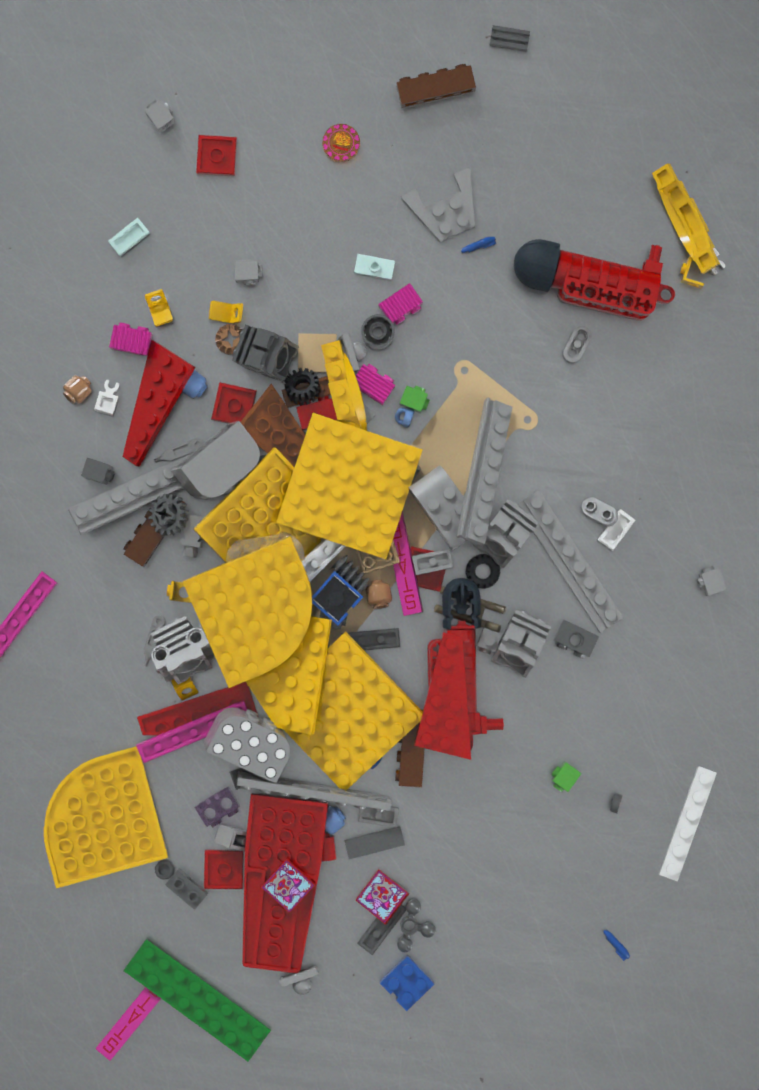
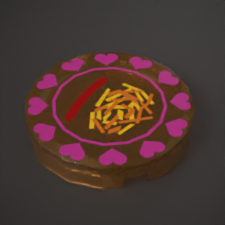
M336 124L326 130L322 146L330 159L336 162H346L357 155L360 149V138L353 127L347 124Z

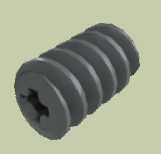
M343 556L330 569L334 568L337 574H340L346 582L361 593L368 586L367 583L370 578L362 579L364 572L357 574L359 567L352 568L354 561L346 562L349 556Z

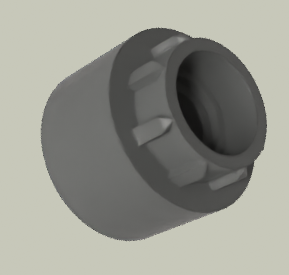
M380 314L368 317L364 321L361 330L364 343L368 347L377 350L389 346L394 338V325L392 321ZM380 327L384 333L382 336L376 337L372 333L373 329Z

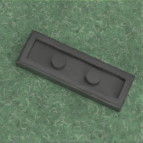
M399 628L347 632L363 650L400 647Z
M400 826L344 840L349 859L405 845Z
M401 904L387 924H384L376 917L357 944L373 955L406 912V907Z

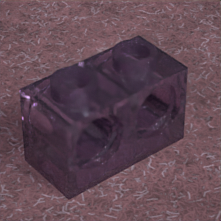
M228 786L194 808L205 826L211 825L213 828L222 822L221 818L225 815L231 817L239 812L237 808L240 807V804ZM223 798H229L232 801L230 808L222 806ZM207 808L215 810L216 815L214 818H208L205 815Z

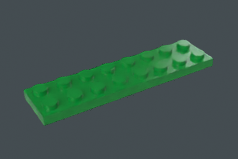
M148 939L144 941L123 970L247 1062H249L271 1031L270 1028Z

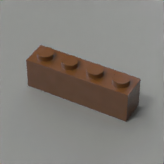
M460 64L451 70L443 68L437 70V73L429 75V72L419 74L416 78L403 77L399 79V82H396L401 108L475 92L476 85L471 65Z
M149 510L144 516L146 520L143 525L139 524L135 529L134 534L136 536L132 541L129 540L123 548L125 550L124 555L142 567L146 566L165 535L155 532L156 527L151 526L153 520L149 519V516L152 515V512Z
M420 722L398 742L401 743V751L397 750L396 762H400V770H396L395 781H399V786L422 787L425 748L414 746Z

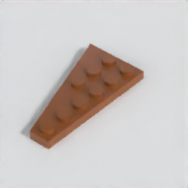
M271 383L243 418L241 424L261 449L269 453L273 448H277L295 468L305 434Z

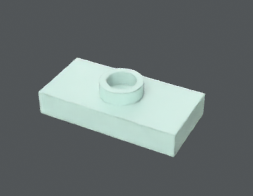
M137 217L108 242L121 257L149 235L150 232Z
M357 254L354 273L392 280L395 261Z

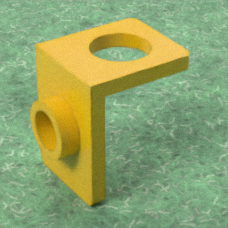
M689 256L687 263H683L680 274H683L681 283L702 289L704 283L686 278L692 261L691 256Z
M162 289L144 295L156 327L173 321ZM161 296L159 300L151 301L152 297Z
M213 300L210 302L209 319L231 324L240 323L243 304H229Z
M171 581V585L167 587L169 600L191 603L189 596L182 598L179 595L180 588L184 587L183 583Z
M191 677L179 685L175 679L171 680L174 690L182 701L199 693ZM186 688L192 689L191 692L187 694L182 693V691Z

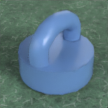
M410 408L398 409L395 414L396 422L408 428L414 410ZM402 412L405 413L403 420L400 419V414Z

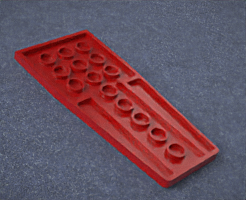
M251 794L244 865L242 960L244 967L288 973L300 972L323 857L328 802ZM286 858L316 883L290 913L261 888Z

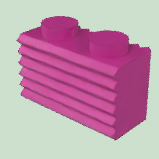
M409 283L379 303L378 307L393 324L399 325L406 319L404 316L410 312L413 315L421 310L420 305L423 304V301Z
M119 322V325L113 326L109 348L148 356L153 334L149 332L148 328L138 326L137 329L130 328L129 324Z
M363 364L356 374L360 390L383 406L395 388L394 380L386 374L383 377L377 373L378 369L371 364H368V366Z

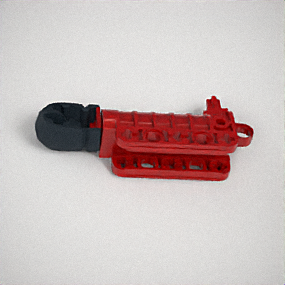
M457 578L450 581L443 590L442 614L445 616L443 628H445V633L463 638L470 749L472 750L473 735L487 734V730H503L504 722L503 718L487 719L485 715H480L477 711L476 628L481 627V619L478 617L481 614V596L474 582L466 578ZM452 592L453 598H456L457 602L456 605H453V608L457 610V614H466L467 609L470 608V605L466 604V598H470L469 603L472 604V625H467L466 621H458L457 625H451L453 620L451 605L454 604V600L451 599ZM433 639L428 643V689L433 666L436 658L433 659V657H437V652L433 650V647H436L437 643L440 646L441 639Z

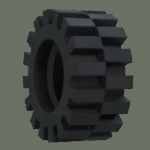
M298 368L299 372L293 370V375L290 373L287 375L288 378L285 379L286 384H284L291 402L294 401V404L299 402L300 405H304V402H306L308 405L310 404L309 400L314 402L316 400L315 396L319 397L321 386L316 373L314 374L313 370L309 372L308 368H305L304 371L302 368ZM300 383L310 384L305 390H296V386Z
M479 554L471 558L465 571L466 578L482 589L493 586L498 581L501 573L500 566L487 554ZM479 564L488 565L490 568L489 577L485 579L479 578L475 572L476 567Z

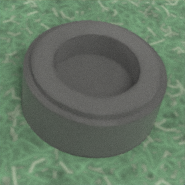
M617 793L614 795L610 808L611 812L617 814L623 795Z
M169 860L159 861L155 866L156 876L163 880L169 879L174 874L173 863Z

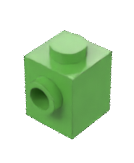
M406 386L399 405L421 413L422 409H427L430 400L427 399L428 394L425 393L424 388Z
M564 761L561 767L557 766L551 774L553 776L552 781L555 782L553 786L561 792L564 790L569 792L582 773Z

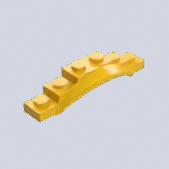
M665 164L652 173L657 183V189L680 240L693 261L697 263L701 273L705 274L720 265L713 250L715 247L708 235L709 229L694 199L690 198L683 182L678 180L671 164Z
M341 340L321 345L337 420L367 431L361 390L351 363L343 352Z

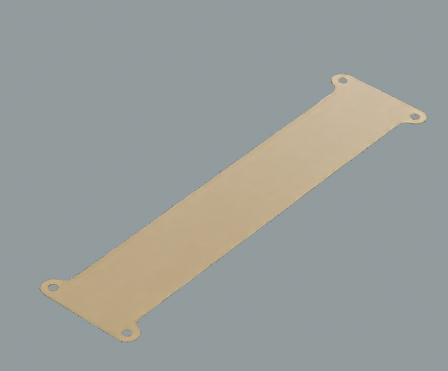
M461 360L455 365L454 374L458 380L456 388L410 445L422 449L418 462L421 470L412 484L440 465L461 494L464 495L466 493L486 398L512 406L506 440L515 430H531L538 423L537 414L467 360ZM462 367L468 368L467 374L461 373ZM526 416L531 417V422L528 424L524 422V417ZM408 492L403 507V515L410 549L411 546L423 548L436 531V528L412 494ZM345 546L310 582L312 596L333 573L334 568H330L343 556H349L346 562L354 561L352 568L359 567L357 574L363 572L356 549ZM393 565L364 574L362 579L370 578L367 583L368 586L371 585V581L382 580V582L388 583L391 588L396 582ZM366 588L360 593L363 596L362 600L355 608L351 607L347 611L346 625L341 626V629L331 627L329 646L341 636V633L345 631L357 632L374 610L373 606L368 604ZM312 603L311 616L320 617L321 610Z

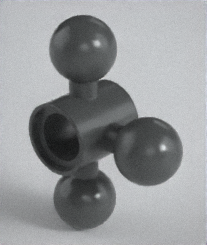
M411 899L406 903L408 916L404 917L400 923L404 936L398 940L397 947L401 952H409L412 949L413 943L410 936L417 931L421 932L426 938L432 937L436 932L435 926L430 922L422 925L417 923L414 917L421 910V904L416 899ZM412 921L415 927L408 931L404 928V923Z

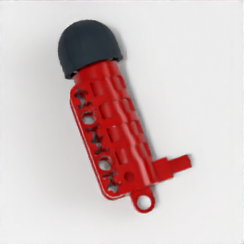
M542 239L531 240L519 248L514 258V271L521 283L529 288L549 292L550 287L557 288L559 300L567 304L641 321L654 311L656 302L668 304L675 297V291L672 287L660 284L663 263H660V257L663 247L659 245H651L649 258L644 261L642 269L560 250V243ZM662 290L670 292L671 297L669 300H664L661 297Z

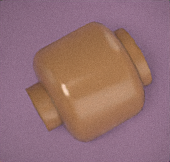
M74 375L63 386V395L72 404L75 402L80 404L91 394L92 390L89 386L91 382L85 376Z
M374 580L366 588L367 601L370 606H373L374 609H382L389 606V603L392 601V594L388 583H384L382 580Z

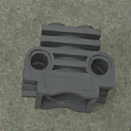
M245 324L244 329L239 335V343L233 351L232 361L247 370H252L266 377L285 382V379L288 378L290 364L296 356L299 346L289 341L286 337L262 328L257 329Z

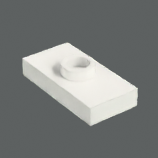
M621 509L617 512V522L613 526H607L598 538V541L611 551H614L635 522L634 518Z

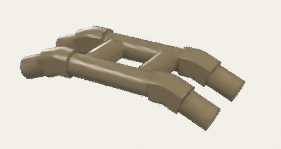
M444 586L441 587V594H443ZM481 599V614L478 616L481 619V627L500 632L501 625L483 620L482 616L485 608L505 614L507 607ZM436 604L434 612L442 614V606ZM451 609L453 618L472 624L471 615L457 614V610Z

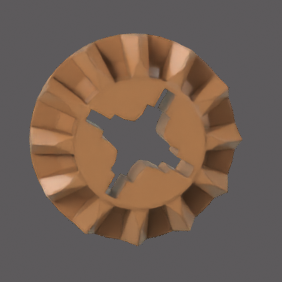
M226 324L220 327L216 333L215 342L220 351L225 354H233L240 339L236 338L233 340V347H231L229 341L222 340L228 338V331H230L232 337H239L242 328L235 324Z

